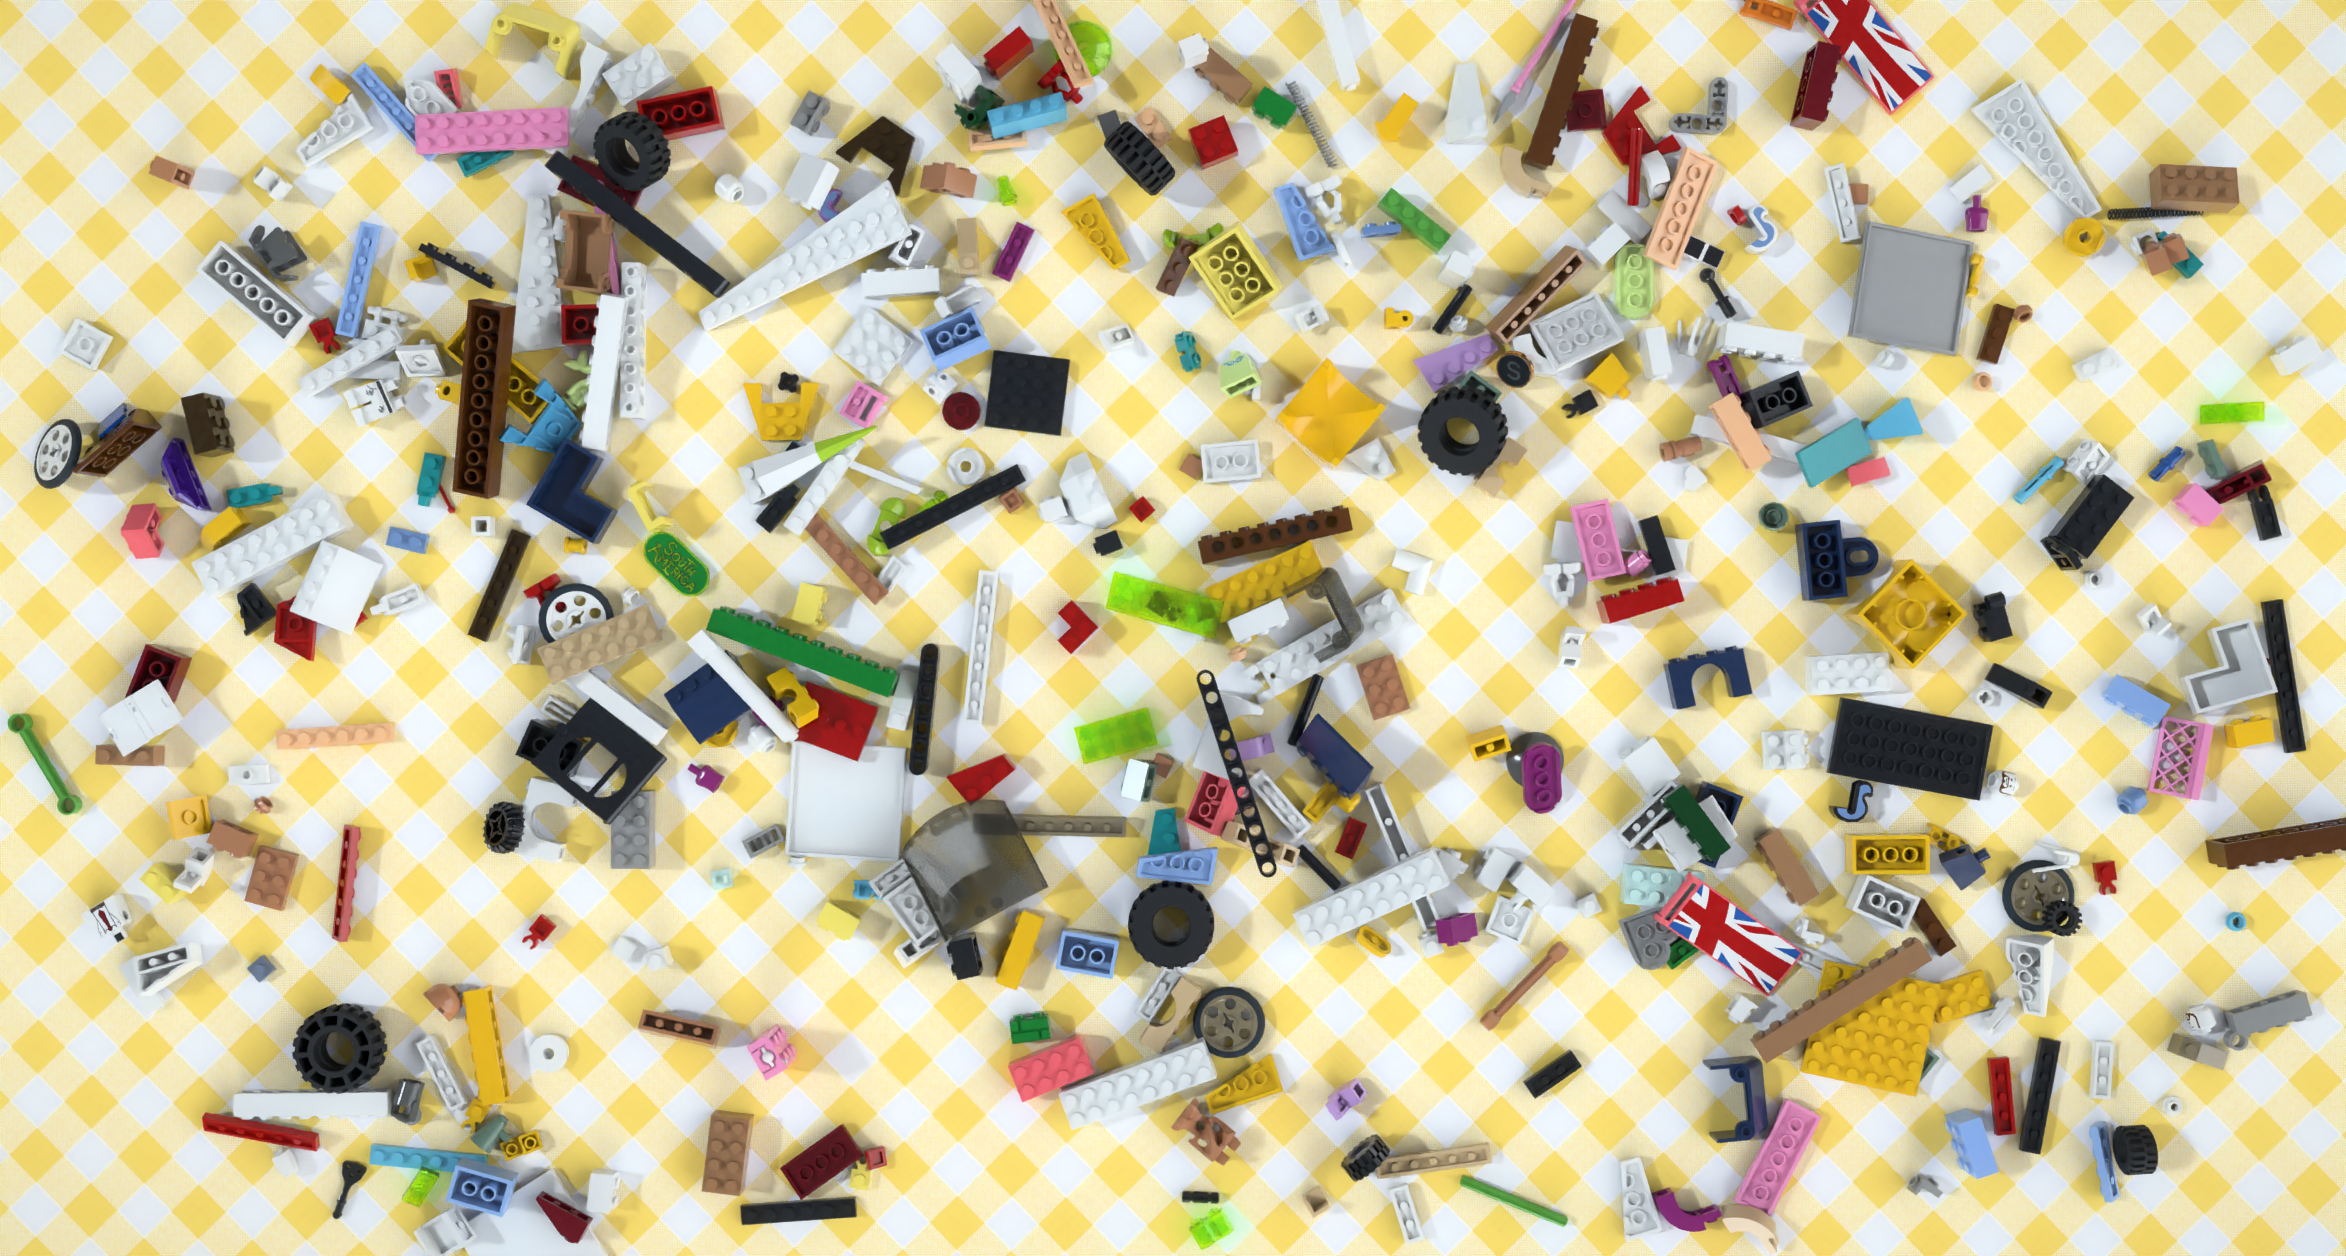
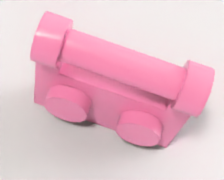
M858 380L839 414L863 428L871 427L884 402H887L888 397ZM872 396L877 397L865 421L861 420L860 417Z

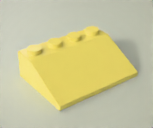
M1240 221L1223 230L1189 256L1190 261L1231 320L1280 291L1282 283Z

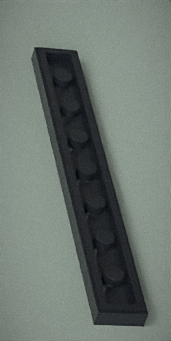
M1018 464L880 532V535L888 550H891L1026 482Z
M2283 599L2261 602L2269 659L2272 661L2270 665L2271 673L2278 692H2275L2283 750L2284 753L2305 751V738Z

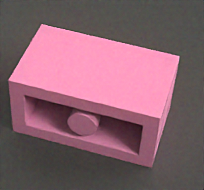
M2197 483L2187 484L2172 499V502L2176 504V509L2181 513H2185L2190 518V522L2198 527L2209 526L2224 510Z

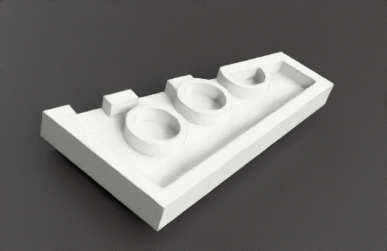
M1635 1156L1620 1161L1624 1240L1627 1242L1663 1231L1640 1157Z

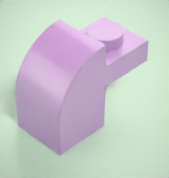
M1270 733L1236 741L1242 761L1275 752ZM1229 749L1231 759L1236 756V752L1233 749Z
M1355 1078L1332 1092L1327 1099L1329 1101L1325 1106L1337 1121L1345 1115L1349 1108L1361 1103L1368 1093L1360 1081Z

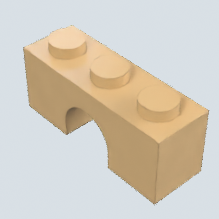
M1510 437L1506 438V444L1493 464L1474 477L1476 482L1473 486L1491 498L1497 495L1506 482L1497 474L1498 465L1501 462H1507L1515 467L1527 452L1525 447Z

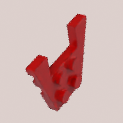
M1642 86L1637 88L1601 133L1622 166L1629 164L1632 128H1642L1643 130L1641 155L1656 150L1661 155H1665L1682 149L1673 134L1655 144L1634 111L1650 101Z

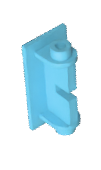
M854 880L855 890H853V898H857V900L871 899V895H874V899H879L868 883L870 880Z

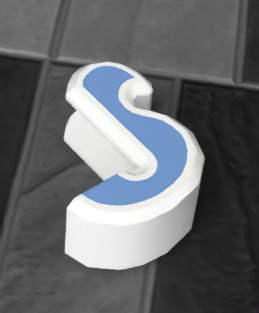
M1761 204L1753 205L1745 213L1748 223L1759 238L1744 248L1750 254H1758L1768 249L1776 241L1778 234L1774 223L1764 219L1768 214V210Z
M969 284L947 297H938L934 301V306L941 319H946L969 307H974L981 302L982 298L975 285Z

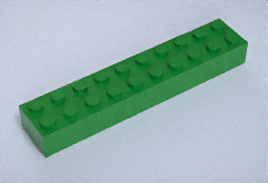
M727 606L713 609L706 628L707 631L885 697H892L894 695L900 678L897 669L889 666L879 667L880 663L870 659L863 661L861 656L854 653L844 654L843 649L835 646L825 647L826 643L816 639L809 641L807 640L808 636L800 633L790 634V630L781 626L771 627L772 623L762 619L755 621L753 620L754 616L746 613L736 614L735 609Z

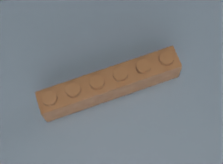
M1565 245L1485 328L1496 341L1507 345L1588 262L1578 249Z

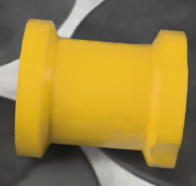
M565 537L564 552L566 554L580 552L582 555H585L587 553L588 541L586 539Z

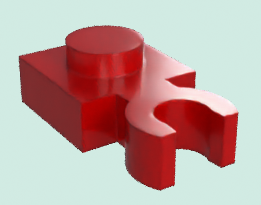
M329 317L309 325L317 343H324L323 348L326 354L332 353L330 345H333L336 350L341 349L340 344L333 339L337 334H335V329Z
M2108 860L2092 863L2095 882H2101L2099 893L2106 895L2105 890L2109 887L2110 893L2116 894V887L2112 884L2113 880H2117L2115 861Z
M541 914L528 929L532 934L524 937L522 942L525 943L528 939H531L533 945L530 949L532 950L538 946L539 939L542 942L545 941L557 926L545 915Z

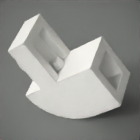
M1658 150L1641 155V173L1647 180L1649 198L1654 199L1666 195L1669 188L1670 174L1665 159Z
M266 164L252 178L253 182L266 190L270 197L282 201L293 187Z
M1566 626L1565 631L1562 630L1559 641L1558 666L1578 668L1581 660V645L1586 635V628Z
M196 847L185 858V870L174 880L173 887L191 894L198 886L203 887L212 871L215 853Z

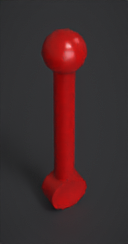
M439 484V490L448 506V512L454 513L455 507L451 505L441 484Z

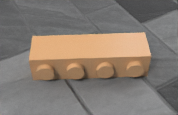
M1732 392L1710 404L1708 408L1745 471L1751 472L1772 460L1770 457L1771 452L1761 442V435L1750 423L1751 417L1746 411L1744 412L1740 406L1742 405L1740 398Z

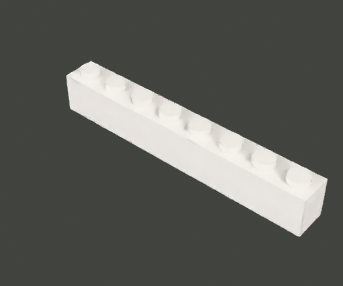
M605 292L597 299L599 314L594 320V327L597 330L596 335L592 337L594 353L590 355L589 365L592 368L591 373H588L587 376L589 391L585 393L584 403L587 404L586 411H583L582 414L584 430L580 431L579 441H582L581 447L601 451L609 448L628 296Z
M356 1088L341 1094H337L335 1091L325 1093L322 1091L323 1089H244L233 1094L234 1117H241L242 1120L253 1119L254 1117H260V1119L265 1120L271 1119L273 1116H279L280 1119H290L292 1116H299V1119H308L311 1116H318V1119H327L330 1116H337L338 1119L349 1118V1116H356L358 1119L368 1118V1116L386 1118L391 1114L394 1088Z

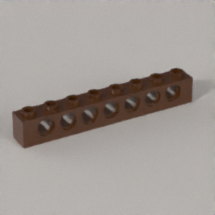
M1343 505L1332 507V511L1326 513L1322 509L1314 511L1313 515L1306 517V514L1294 516L1295 520L1287 521V518L1275 520L1276 524L1272 525L1264 522L1257 524V528L1250 529L1249 526L1238 528L1239 532L1231 534V530L1220 532L1219 537L1212 538V534L1202 536L1201 541H1198L1202 564L1352 531L1353 527L1349 509L1343 508ZM1328 516L1335 518L1336 524L1334 527L1327 526L1326 518ZM1313 520L1317 523L1315 531L1308 530V521ZM1290 525L1298 527L1297 535L1289 534L1288 527ZM1271 529H1277L1280 532L1278 539L1270 538L1269 532ZM1253 533L1260 534V543H1252L1250 537ZM1239 537L1242 539L1243 544L1240 548L1233 547V538ZM1217 541L1222 542L1224 545V549L1221 552H1216L1213 549V544Z

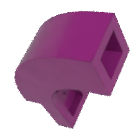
M1669 1187L1651 1193L1659 1212L1670 1224L1678 1229L1689 1232L1706 1230L1704 1222L1712 1223L1717 1221V1218L1722 1217L1720 1209L1715 1204L1695 1211L1681 1209L1677 1204L1674 1192Z

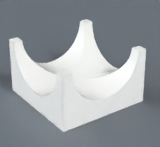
M1219 690L1229 722L1238 716L1246 714L1262 716L1264 708L1261 705ZM1215 711L1212 715V719L1216 722H1220L1224 717L1221 711ZM1208 717L1192 758V767L1229 780ZM1236 769L1231 771L1233 778H1239V775L1236 774Z

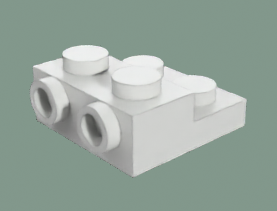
M1802 729L1761 731L1763 770L1806 768L1805 764L1809 763V755L1804 749V745L1808 743L1807 734L1803 733Z

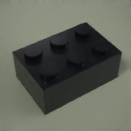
M1799 370L1739 394L1745 411L1751 417L1750 423L1756 429L1775 423L1813 406Z
M538 718L531 719L515 755L532 762L557 734L555 732L556 726ZM577 738L565 745L559 756L560 769L564 770L589 741ZM581 761L567 775L569 778L575 777Z

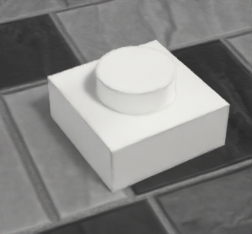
M1593 892L1575 900L1585 919L1602 911Z

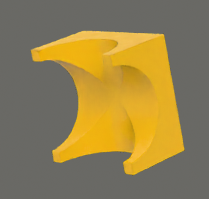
M1326 358L1302 389L1276 417L1275 422L1330 469L1334 470L1387 407L1382 403L1374 401L1357 389L1335 368L1333 362Z
M1913 559L1896 560L1891 565L1893 571L1887 580L1871 596L1854 608L1848 609L1843 616L1859 624L1878 639L1894 659L1892 664L1896 668L1914 669L1968 613Z

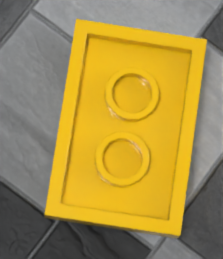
M1981 969L1936 982L1941 985L1934 1014L1935 1020L1939 1024L1994 1007L1984 972Z

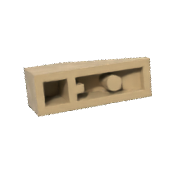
M976 218L957 219L959 274L961 277L981 276Z

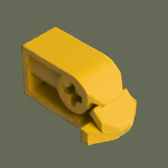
M1403 93L1383 122L1377 121L1374 124L1378 138L1383 142H1398L1400 137L1397 134L1414 113L1419 103L1406 93Z
M228 507L204 526L200 535L202 544L206 549L215 551L233 539L252 522L241 508Z

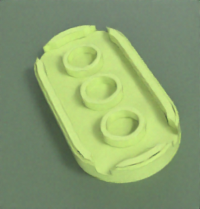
M1634 242L1620 248L1614 259L1615 307L1621 316L1630 320H1638L1645 317L1654 305V261L1643 256L1645 245L1641 243L1636 245Z

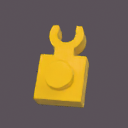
M476 1096L464 1114L469 1118L461 1124V1128L463 1129L467 1124H470L472 1129L469 1133L475 1132L478 1127L477 1122L482 1124L493 1106H482L481 1101Z

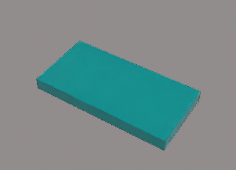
M1854 418L1795 452L1808 487L1813 488L1871 454L1872 449L1860 419Z

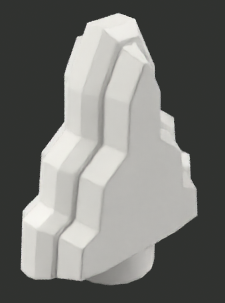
M1435 846L1434 849L1449 880H1454L1458 874H1463L1469 867L1467 863L1460 860L1462 854L1450 847L1445 851Z

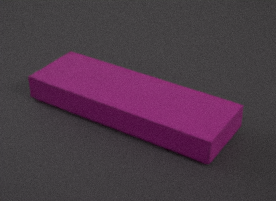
M1019 222L1016 223L992 272L993 275L1007 282L1011 281L1035 232L1034 229Z

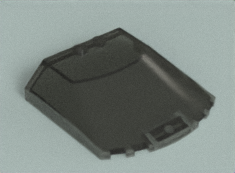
M975 800L957 804L943 810L925 822L913 834L901 853L944 942L1048 887L1005 801Z

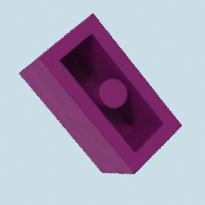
M1457 913L1435 920L1438 942L1447 943V946L1459 945L1458 942H1469L1472 937L1478 936L1475 913Z

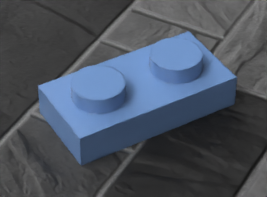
M1395 221L1385 222L1381 226H1377L1376 223L1365 224V227L1361 229V238L1400 235L1401 224H1396Z
M390 526L386 545L426 554L430 536Z

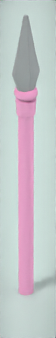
M1577 0L1567 1L1523 72L1513 83V86L1510 87V91L1504 96L1493 124L1515 102L1516 96L1520 94L1526 79Z

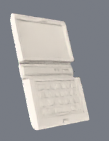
M159 679L98 715L123 757L184 720Z
M1713 795L1698 803L1727 843L1738 836ZM1675 818L1652 832L1679 873L1701 860L1702 857L1697 852L1699 850L1697 845L1690 843L1686 837L1688 833L1684 828H1679L1674 821Z

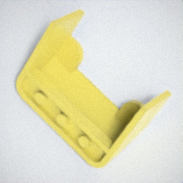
M517 3L509 4L493 19L484 48L493 58L498 59L504 36L510 33L513 24L549 34V47L553 51L560 53L555 72L567 80L581 35V28L574 20Z

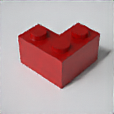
M1073 600L1058 612L1071 628L1057 641L1072 654L1099 627Z

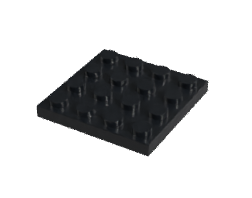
M994 350L984 426L1061 436L1070 359Z

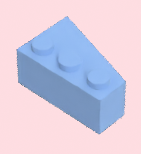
M2118 674L2113 677L2102 694L2106 703L2112 706L2116 705L2125 714L2134 717L2150 729H2153L2160 723L2171 706L2169 703Z

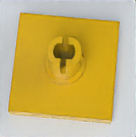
M206 795L165 802L173 840L211 832L212 823Z

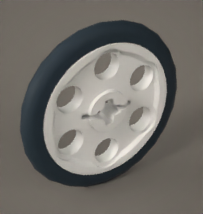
M61 419L56 421L45 432L38 445L34 461V473L36 480L44 488L53 489L65 483L79 460L82 434L79 426L73 420Z
M571 583L554 589L545 598L539 611L538 623L540 632L549 644L567 637L570 633H577L590 626L614 618L608 599L599 590L586 584ZM578 595H582L586 599L585 604L582 606L574 603V598ZM558 602H564L567 605V609L564 612H558L555 609V605ZM592 608H598L601 614L597 618H592L589 615V611ZM581 614V623L576 622L575 624H572V616H578ZM558 620L563 623L562 630H553L552 623Z

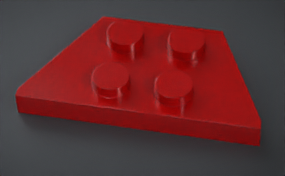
M294 596L291 600H285L277 604L274 643L300 655L308 661L314 662L317 622L289 611L296 596Z

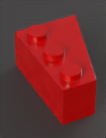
M1004 753L948 775L946 778L971 807L1012 773L1016 766Z

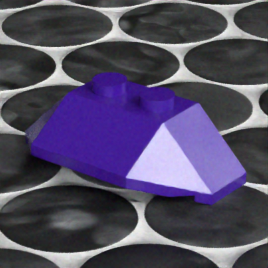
M172 438L160 463L163 469L161 471L162 475L170 487V495L176 501L197 510L211 511V506L184 439Z

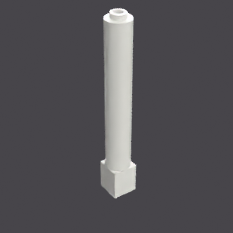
M704 628L687 642L784 743L789 742L791 744L799 736L797 734L799 729L722 650L719 643Z

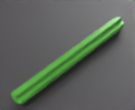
M1463 1175L1460 1179L1462 1187L1559 1226L1565 1227L1568 1222V1218L1562 1214Z

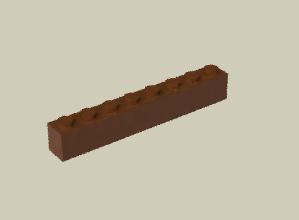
M1578 13L1575 14L1524 164L1546 170L1548 165L1552 166L1556 156L1553 154L1554 148L1559 147L1562 138L1559 136L1560 130L1565 129L1568 121L1565 118L1566 113L1571 111L1574 100H1571L1573 93L1577 94L1581 83L1578 82L1579 75L1584 74L1587 66L1584 60L1586 56H1590L1593 48L1590 45L1592 38L1596 39L1599 27H1596L1598 20Z

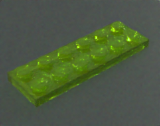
M1114 571L1105 609L1215 639L1224 601Z

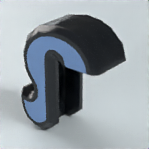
M1863 780L1854 781L1851 785L1848 808L1829 805V812L1836 819L1845 822H1858L1864 819L1868 812V804L1865 797L1873 796L1872 785Z

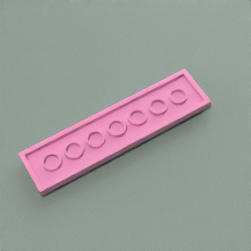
M567 107L415 115L416 153L418 155L567 148L570 147L569 109Z

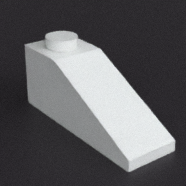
M906 670L901 671L886 727L903 731L908 730L917 693L918 673Z
M947 922L918 945H916L912 938L908 939L896 947L893 954L905 969L952 935L954 930Z

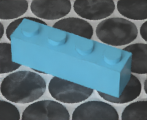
M1062 92L988 110V124L993 140L1021 133L1022 131L1067 121V108Z

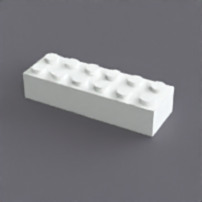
M220 240L195 269L284 345L294 347L310 329L309 325L315 323L318 319L227 242Z

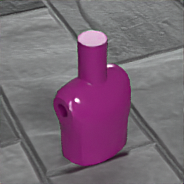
M1974 195L1973 207H1969L1965 211L1966 232L1987 231L1989 211L1987 208L1981 207V195Z
M691 763L687 769L697 775L695 779L697 785L708 789L712 793L717 791L725 777L709 765H704L700 769Z

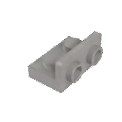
M809 90L790 124L807 135L812 136L813 132L816 133L818 131L821 118L828 114L830 102L828 99L822 98Z

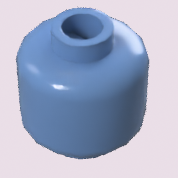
M2133 786L2127 787L2117 797V807L2124 814L2135 815L2148 803L2145 791Z

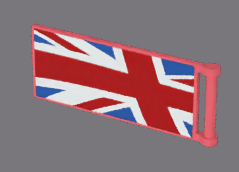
M1795 0L1793 2L1794 6L1804 14L1827 43L1841 46V59L1889 115L1893 114L1934 78L1932 73L1869 0H1818L1809 9L1806 3L1810 0Z
M1691 872L1687 873L1684 882L1659 913L1656 912L1653 916L1659 923L1678 934L1766 996L1773 992L1803 955L1801 949L1704 883ZM1695 883L1696 886L1694 887V889L1690 892V894L1686 897V899L1682 902V904L1678 907V909L1674 912L1670 919L1667 920L1665 917L1668 915V913L1684 895V893L1691 886V884Z

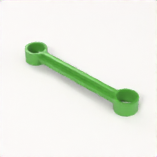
M25 713L10 716L8 728L14 733H19L59 799L57 803L59 812L63 815L78 813L82 808V801L78 796L70 794L31 730L33 726L32 718ZM18 717H22L25 721V726L22 730L16 726ZM69 798L74 802L72 812L68 811L65 807V802Z

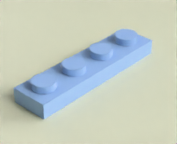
M2097 1121L2090 1126L2089 1136L2093 1141V1155L2097 1161V1175L2101 1181V1194L2104 1196L2105 1202L2113 1203L2120 1197L2106 1124L2105 1121Z

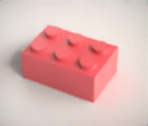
M1204 771L1184 821L1210 834L1222 837L1227 821L1232 822L1238 807L1230 781ZM1240 787L1237 790L1238 796L1242 797L1245 787Z

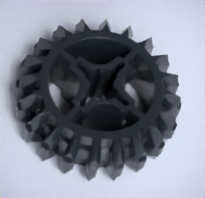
M504 801L498 802L486 814L483 837H485L484 843L487 844L488 849H491V852L499 854L514 852L515 848L519 847V842H522L521 837L524 835L523 830L526 827L524 826L525 818H523L524 812L521 811V807L517 806V804Z

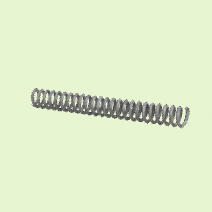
M1293 81L1290 84H1287L1286 82L1285 85L1287 86V89H1289L1291 96H1293L1292 99H1294V103H1296V106H1298V109L1300 110L1299 113H1302L1301 116H1304L1303 120H1305V123H1307L1306 126L1309 127L1308 130H1311L1310 133H1313V140H1316L1315 143L1317 144V147H1319L1321 154H1323L1322 157H1325L1324 160L1326 161V164H1328L1329 168L1336 166L1337 164H1331L1334 163L1337 159L1329 162L1331 159L1335 158V156L1326 159L1327 157L1333 154L1332 152L1328 155H1325L1326 153L1330 152L1331 149L1323 152L1324 150L1330 147L1327 146L1325 148H1322L1323 146L1328 144V142L1320 145L1322 142L1326 141V139L1319 141L1321 138L1324 137V135L1319 138H1316L1323 132L1314 135L1315 133L1321 130L1318 129L1316 131H1313L1314 129L1318 128L1319 125L1311 128L1313 125L1317 124V122L1310 124L1315 120V118L1310 121H1307L1314 115L1305 118L1306 116L1312 113L1309 112L1307 114H1304L1305 112L1309 111L1310 108L1302 111L1304 108L1308 107V105L1301 107L1302 105L1306 104V101L1299 104L1301 101L1305 100V98L1296 101L1297 99L1303 96L1300 95L1298 97H1295L1296 95L1300 94L1301 91L1297 92L1296 94H1293L1300 88L1291 91L1293 88L1297 87L1298 84L1294 85L1293 87H1290L1292 84L1296 83V81Z

